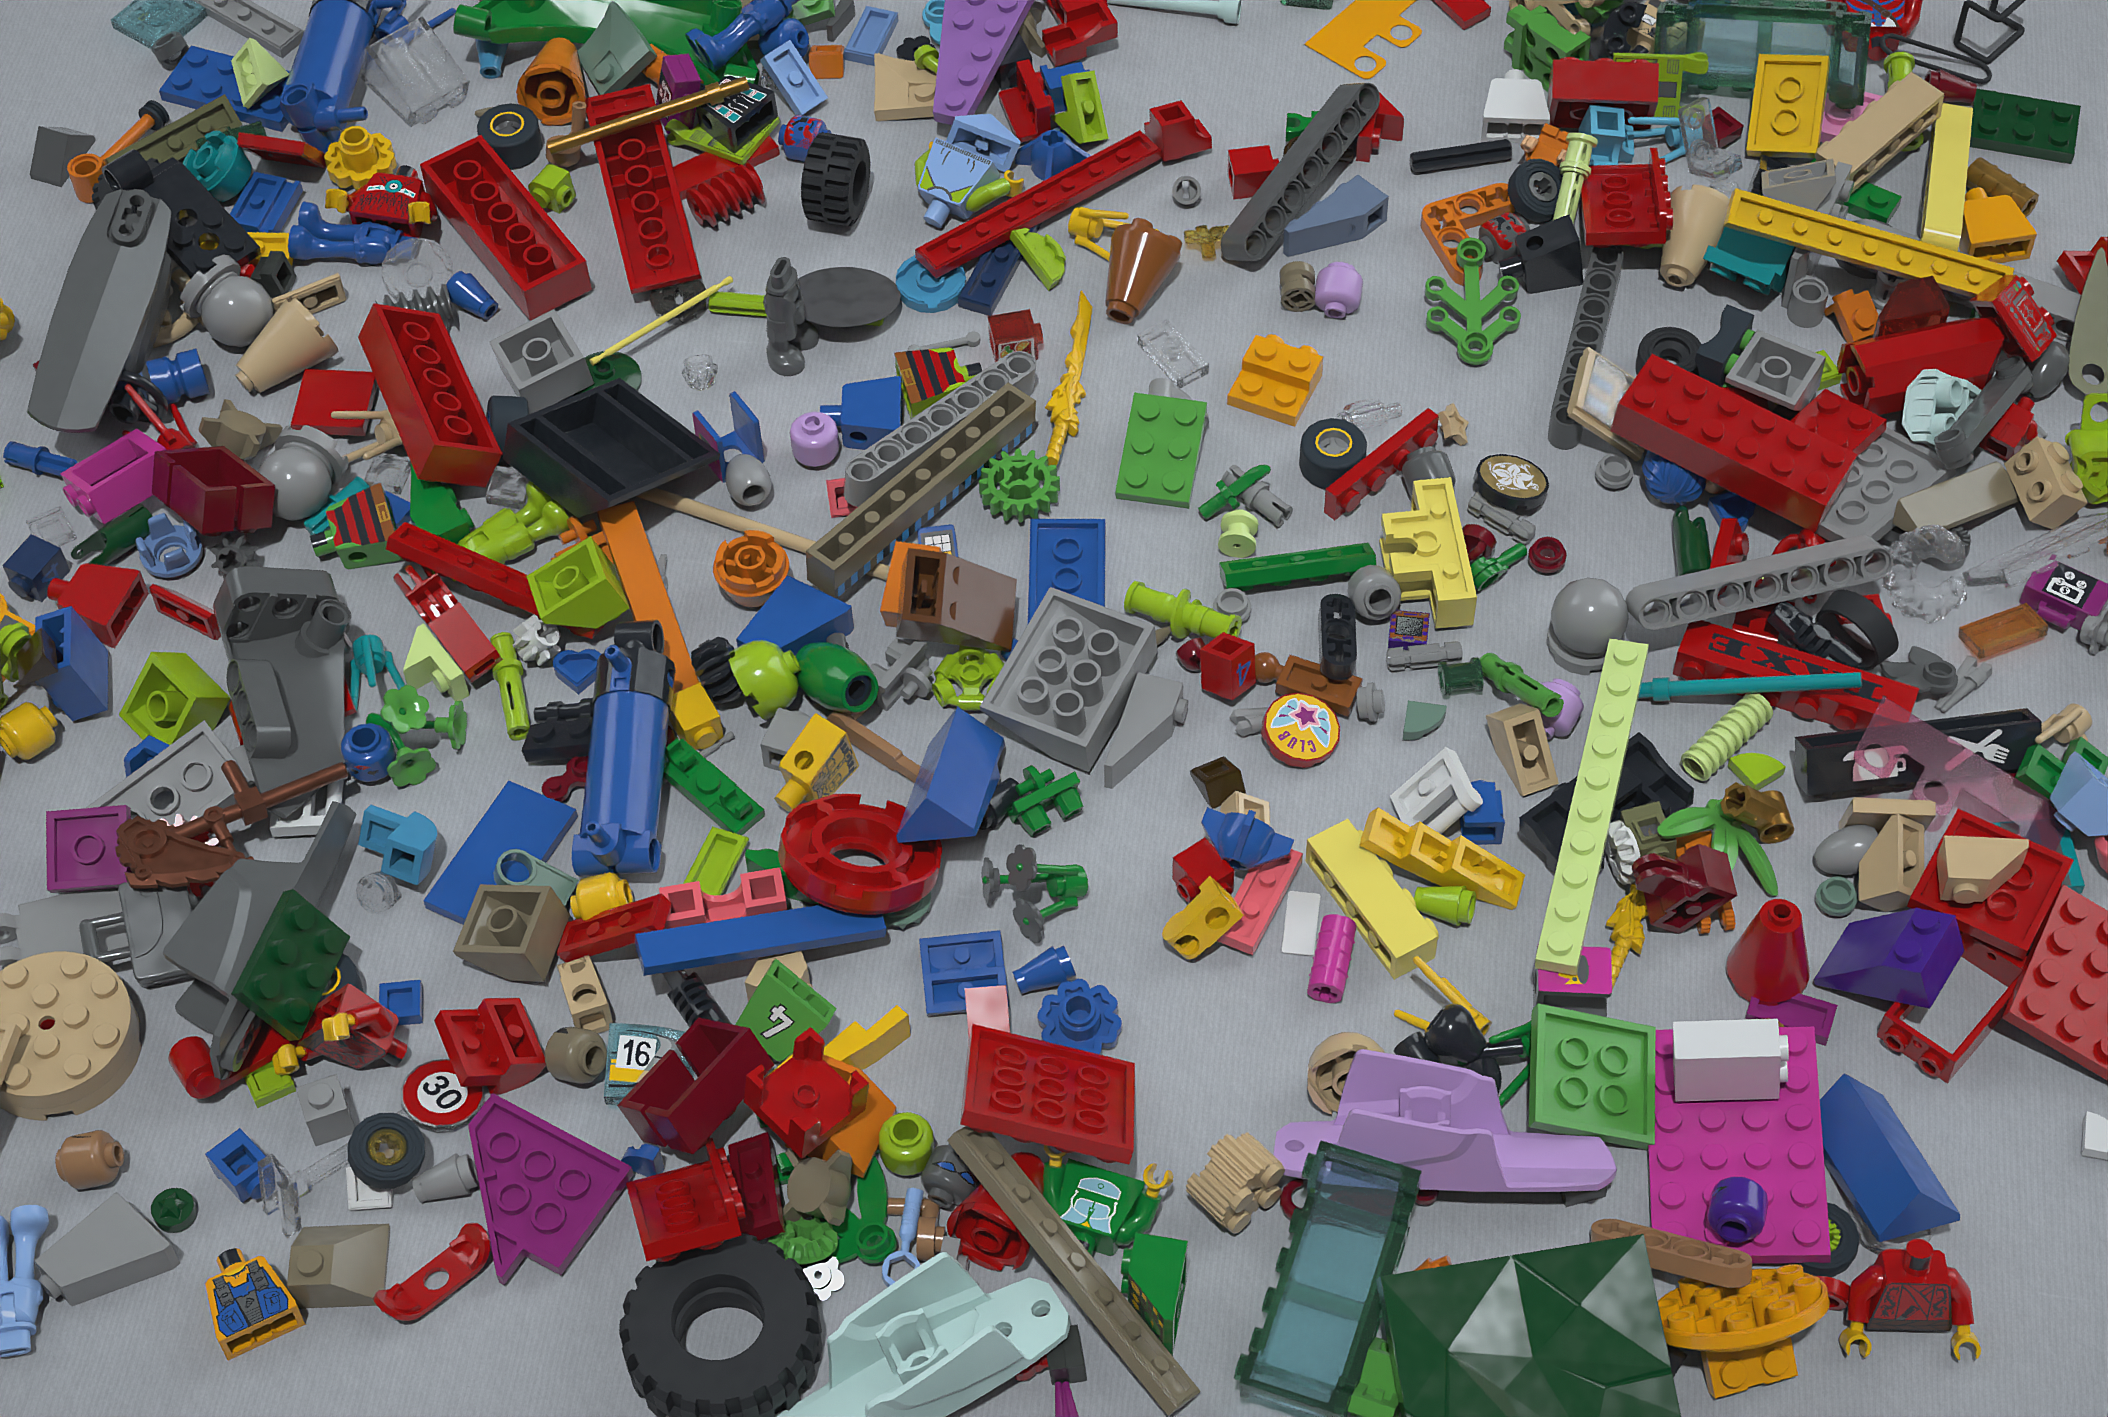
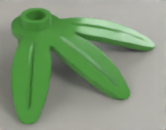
M1710 799L1705 807H1691L1679 810L1667 817L1658 826V834L1666 839L1695 834L1709 828L1712 829L1711 848L1728 854L1731 871L1736 864L1739 844L1765 891L1771 896L1778 895L1775 873L1766 853L1756 839L1741 826L1742 822L1723 813L1720 804L1722 799Z

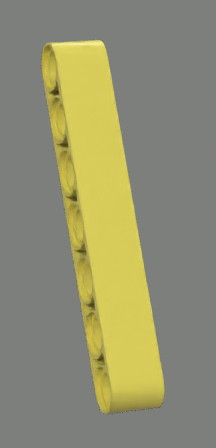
M1943 103L1941 117L1932 124L1920 241L1957 252L1963 224L1973 108Z

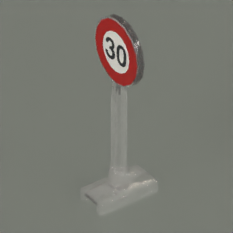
M450 1059L431 1060L417 1066L406 1076L401 1087L402 1110L396 1114L407 1117L415 1125L434 1132L454 1131L468 1125L485 1102L484 1086L461 1087ZM381 1137L376 1139L371 1144L370 1151L391 1138ZM348 1143L305 1170L299 1169L292 1174L285 1169L272 1153L257 1162L263 1211L269 1216L278 1209L280 1210L282 1233L287 1239L302 1229L299 1199L310 1193L313 1186L349 1165Z

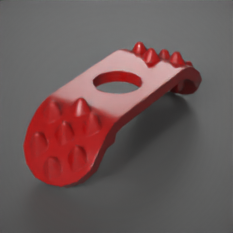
M471 1222L465 1224L457 1238L449 1243V1247L408 1279L400 1285L396 1283L390 1289L378 1290L373 1297L374 1303L383 1313L385 1312L395 1320L409 1321L421 1317L483 1268L490 1253V1241L487 1232L478 1223ZM444 1271L449 1274V1279L443 1287L433 1290L425 1286L426 1279L432 1273Z

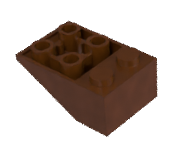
M908 548L901 572L896 637L1011 652L1017 579L948 553Z

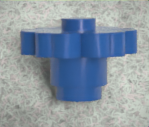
M1076 979L1072 982L1060 983L1057 990L1058 995L1051 994L1043 998L1042 1007L1037 1014L1038 1023L1043 1028L1041 1034L1042 1041L1102 1055V1048L1110 1049L1116 1046L1118 1036L1122 1030V1020L1116 1014L1118 1011V1001L1112 994H1109L1105 986L1097 985L1090 989L1087 981Z

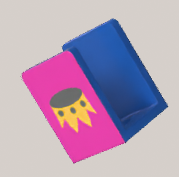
M735 391L729 394L734 425L733 432L720 438L698 410L692 413L695 435L720 453L719 460L708 464V466L722 483L726 482V469L729 462H725L724 451L728 449L739 450L742 454L752 455L762 463L765 462L759 420Z

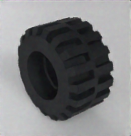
M824 132L817 134L816 138H814L805 158L801 180L802 207L804 215L808 220L849 227L855 224L863 210L870 181V154L864 139Z

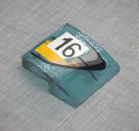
M610 1023L604 1086L605 1104L618 1105L669 1049L676 1052L694 1078L693 1069L675 1045L685 1032L651 1025Z

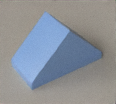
M992 114L955 116L946 138L948 143L992 160L996 168L1003 172L1010 169L1021 142Z

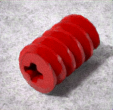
M746 162V167L741 164L737 165L734 168V173L729 170L724 171L722 178L714 176L710 179L709 184L702 182L698 185L697 190L690 188L686 191L687 203L695 220L701 225L706 220L712 227L717 225L716 214H719L724 221L729 219L728 208H731L736 215L741 214L739 204L741 202L748 209L753 208V196L760 203L765 202L763 184L756 170L749 162Z

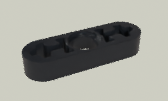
M1329 594L1322 598L1318 614L1320 671L1330 679L1345 680L1353 676L1357 660L1355 607L1349 597L1341 594ZM1334 612L1339 613L1340 618H1334ZM1329 634L1342 635L1346 639H1336L1330 637ZM1334 655H1341V661H1336Z

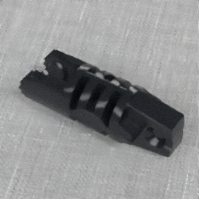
M1786 601L1779 602L1769 614L1767 621L1786 639L1788 644L1792 645L1794 643L1796 650L1854 668L1862 664L1861 657L1835 635L1831 637V632L1828 629L1823 628L1818 621L1813 623V617L1800 611Z
M685 970L662 973L672 989L667 995L689 1028L698 1018L732 1024L696 972L690 975Z

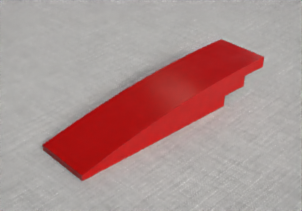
M650 84L588 97L585 100L590 127L656 106ZM660 119L595 140L594 146L631 294L701 279ZM663 171H666V173H664V174L656 175V174H658V173H661V172H663ZM670 187L672 197L659 202V198L655 194L656 190Z

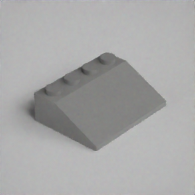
M1050 587L981 703L980 711L1052 758L1089 772L1126 707L1138 672L1145 673L1157 653L1155 625Z

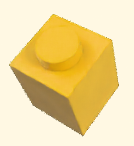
M701 682L673 694L672 712L669 715V721L680 739H684L695 750L708 748L723 738L720 715L705 689L701 686Z

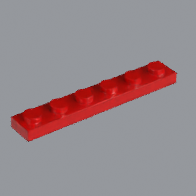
M404 522L388 537L385 550L397 554L401 559L427 567L440 576L450 577L466 584L474 591L489 594L500 599L508 606L519 607L535 614L540 619L527 574L407 522ZM607 623L599 628L560 626L569 629L577 636L593 639Z

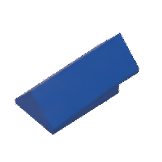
M957 706L927 747L896 835L898 843L976 836L1000 779L997 762L1005 746L1004 737Z
M1844 1073L1820 1099L1824 1164L1877 1241L1883 1242L1960 1221V1213L1884 1095Z

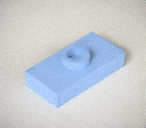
M791 40L760 59V62L795 115L805 114L828 98Z

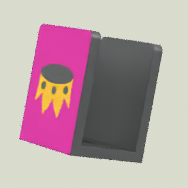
M1583 946L1577 976L1536 969L1534 963L1533 1008L1539 1003L1607 1017V998L1612 995L1610 948Z

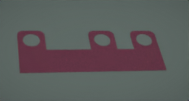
M1883 696L1854 752V760L1858 765L1879 778H1888L1903 752L1925 766L1913 790V796L1916 800H1927L1924 795V786L1929 781H1938L1946 787L1948 799L1944 804L1936 805V813L1938 815L1945 816L1950 813L1962 789L2020 825L2017 835L2056 851L2066 827L2055 818L2054 814L2057 812V809L2051 800ZM1879 744L1886 749L1889 760L1884 767L1877 768L1867 762L1864 751L1868 745Z

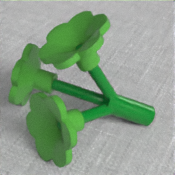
M404 685L399 690L389 689L383 696L385 705L382 707L380 714L372 712L366 717V724L380 725L389 732L398 750L397 758L388 765L387 772L392 777L394 785L399 787L405 786L408 783L412 785L420 784L425 780L426 774L433 771L436 767V762L431 757L429 749L422 747L411 750V748L405 747L399 734L407 733L410 729H435L436 733H448V737L451 739V746L455 750H459L466 741L467 714L464 711L463 702L455 701L454 705L450 706L449 717H436L435 721H426L425 713L429 709V702L425 697L419 696L417 690L411 685Z

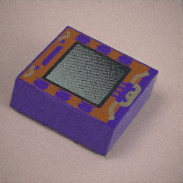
M1396 610L1392 613L1388 648L1403 647V650H1408V646L1427 644L1430 613Z

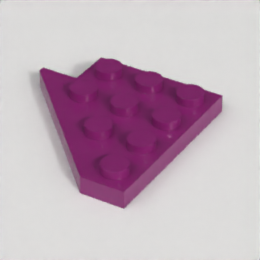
M492 1093L468 1124L498 1281L505 1285L525 1256L562 1275L625 1188L626 1183L633 1177V1169L628 1164Z

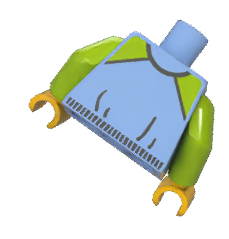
M935 138L934 142L931 141L929 143V150L923 153L914 163L916 186L924 201L930 204L923 219L938 228H942L949 213L967 219L973 212L979 211L991 202L1005 195L1014 197L1022 193L1024 179L1013 180V171L1007 170L1004 173V178H1000L1001 175L992 160L938 138Z

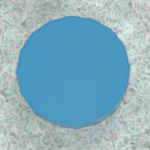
M915 255L904 261L896 273V286L898 291H900V300L907 307L925 313L945 311L958 304V297L967 283L962 265L935 278L915 258Z

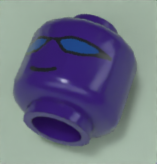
M1745 1177L1722 1179L1714 1186L1707 1214L1709 1225L1723 1239L1730 1242L1740 1243L1755 1238L1762 1232L1765 1225L1769 1203L1766 1191L1761 1185Z

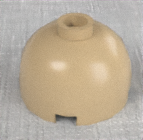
M1341 1032L1329 1036L1316 1046L1309 1058L1307 1089L1312 1101L1324 1112L1331 1115L1332 1110L1338 1112L1344 1083L1352 1060L1358 1050L1365 1049L1385 1053L1384 1049L1370 1037L1358 1032Z

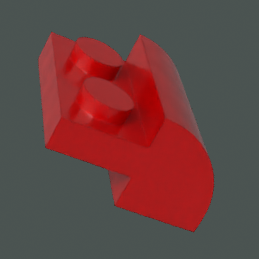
M484 998L477 1009L440 1010L434 1019L461 1087L487 1086L490 1094H504L526 1085L536 1078L546 1066L545 1056L520 998Z

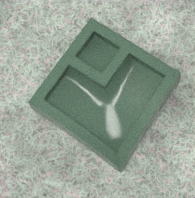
M614 1L609 3L604 17L591 37L577 51L580 63L600 95L622 90L657 57L655 51L620 5Z

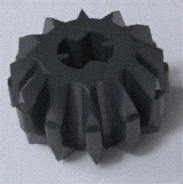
M716 637L712 640L708 639L699 644L698 648L691 651V664L696 671L695 674L699 678L701 686L705 688L708 696H711L713 701L718 704L733 702L743 696V692L729 664V659L732 658L729 652L734 650V647L723 637Z

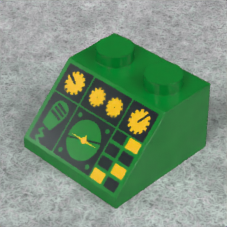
M1135 1232L1133 1248H1124L1121 1293L1128 1294V1302L1173 1356L1187 1282L1188 1241Z

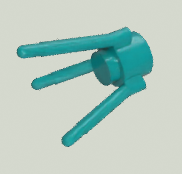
M371 634L363 635L353 642L354 659L350 661V693L357 711L361 672L367 676L368 685L371 688L376 686V674L380 673L383 667L388 669L398 690L405 683L394 664L392 653L384 651L383 641L380 637Z

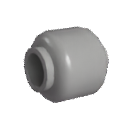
M1368 565L1362 567L1352 575L1348 582V597L1360 615L1368 619L1380 620L1389 617L1400 604L1401 589L1399 583L1387 569L1381 566Z

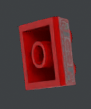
M2004 275L1973 297L1970 302L1981 318L1993 317L2005 338L2002 350L2008 358L2022 356L2025 362H2033L2040 357L2056 338L2057 334L2051 327L2055 323L2049 312L2044 307L2039 308L2031 297L2034 295V290L2024 277L2021 276L2019 278L2017 275Z

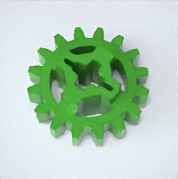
M1020 448L1015 450L1014 456H1009L1008 453L1002 451L1000 461L990 458L989 468L981 469L979 494H982L983 506L990 505L992 515L1000 511L1003 512V519L1005 521H1008L1012 515L1017 516L1019 523L1024 521V515H1030L1033 519H1038L1039 510L1049 513L1050 502L1057 503L1060 477L1057 476L1056 465L1048 466V457L1046 455L1036 459L1035 450H1031L1027 456L1022 455ZM1040 481L1044 484L1042 489L1039 487ZM997 482L1000 483L999 490H997L995 487Z

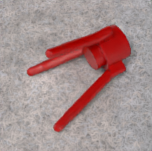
M130 384L125 385L127 393L161 433L157 443L165 447L166 450L195 448L197 441L189 433L182 415L175 404L170 405V410L179 431L173 428L167 429ZM124 430L122 432V435L125 436L130 432L128 430Z

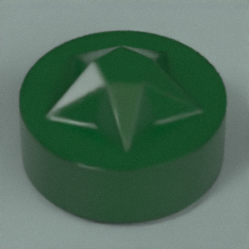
M169 1188L155 1197L151 1204V1215L158 1228L162 1231L176 1233L185 1230L194 1222L197 1215V1207L188 1191L182 1188Z

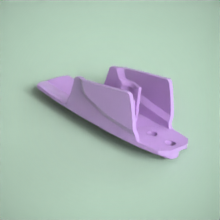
M1365 1049L1358 1050L1352 1060L1344 1083L1336 1118L1332 1121L1290 1122L1276 1132L1273 1154L1284 1166L1285 1172L1283 1175L1331 1183L1402 1189L1471 1192L1598 1191L1613 1181L1617 1171L1611 1152L1599 1137L1510 1131L1500 1105L1495 1080L1491 1077L1482 1076L1466 1068Z

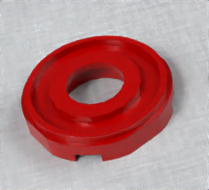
M832 794L802 803L787 815L778 848L780 865L790 882L800 892L820 904L856 914L892 913L906 909L919 902L928 895L937 882L942 855L940 839L898 843L896 835L906 807L887 800L886 808L884 809L860 804L861 794ZM845 849L864 850L881 858L885 865L872 867L854 865L842 861L832 854Z

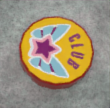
M1297 692L1283 695L1271 703L1262 719L1261 734L1263 740H1266L1270 747L1269 751L1275 758L1290 766L1307 768L1330 758L1339 742L1340 725L1336 714L1326 702L1313 695Z

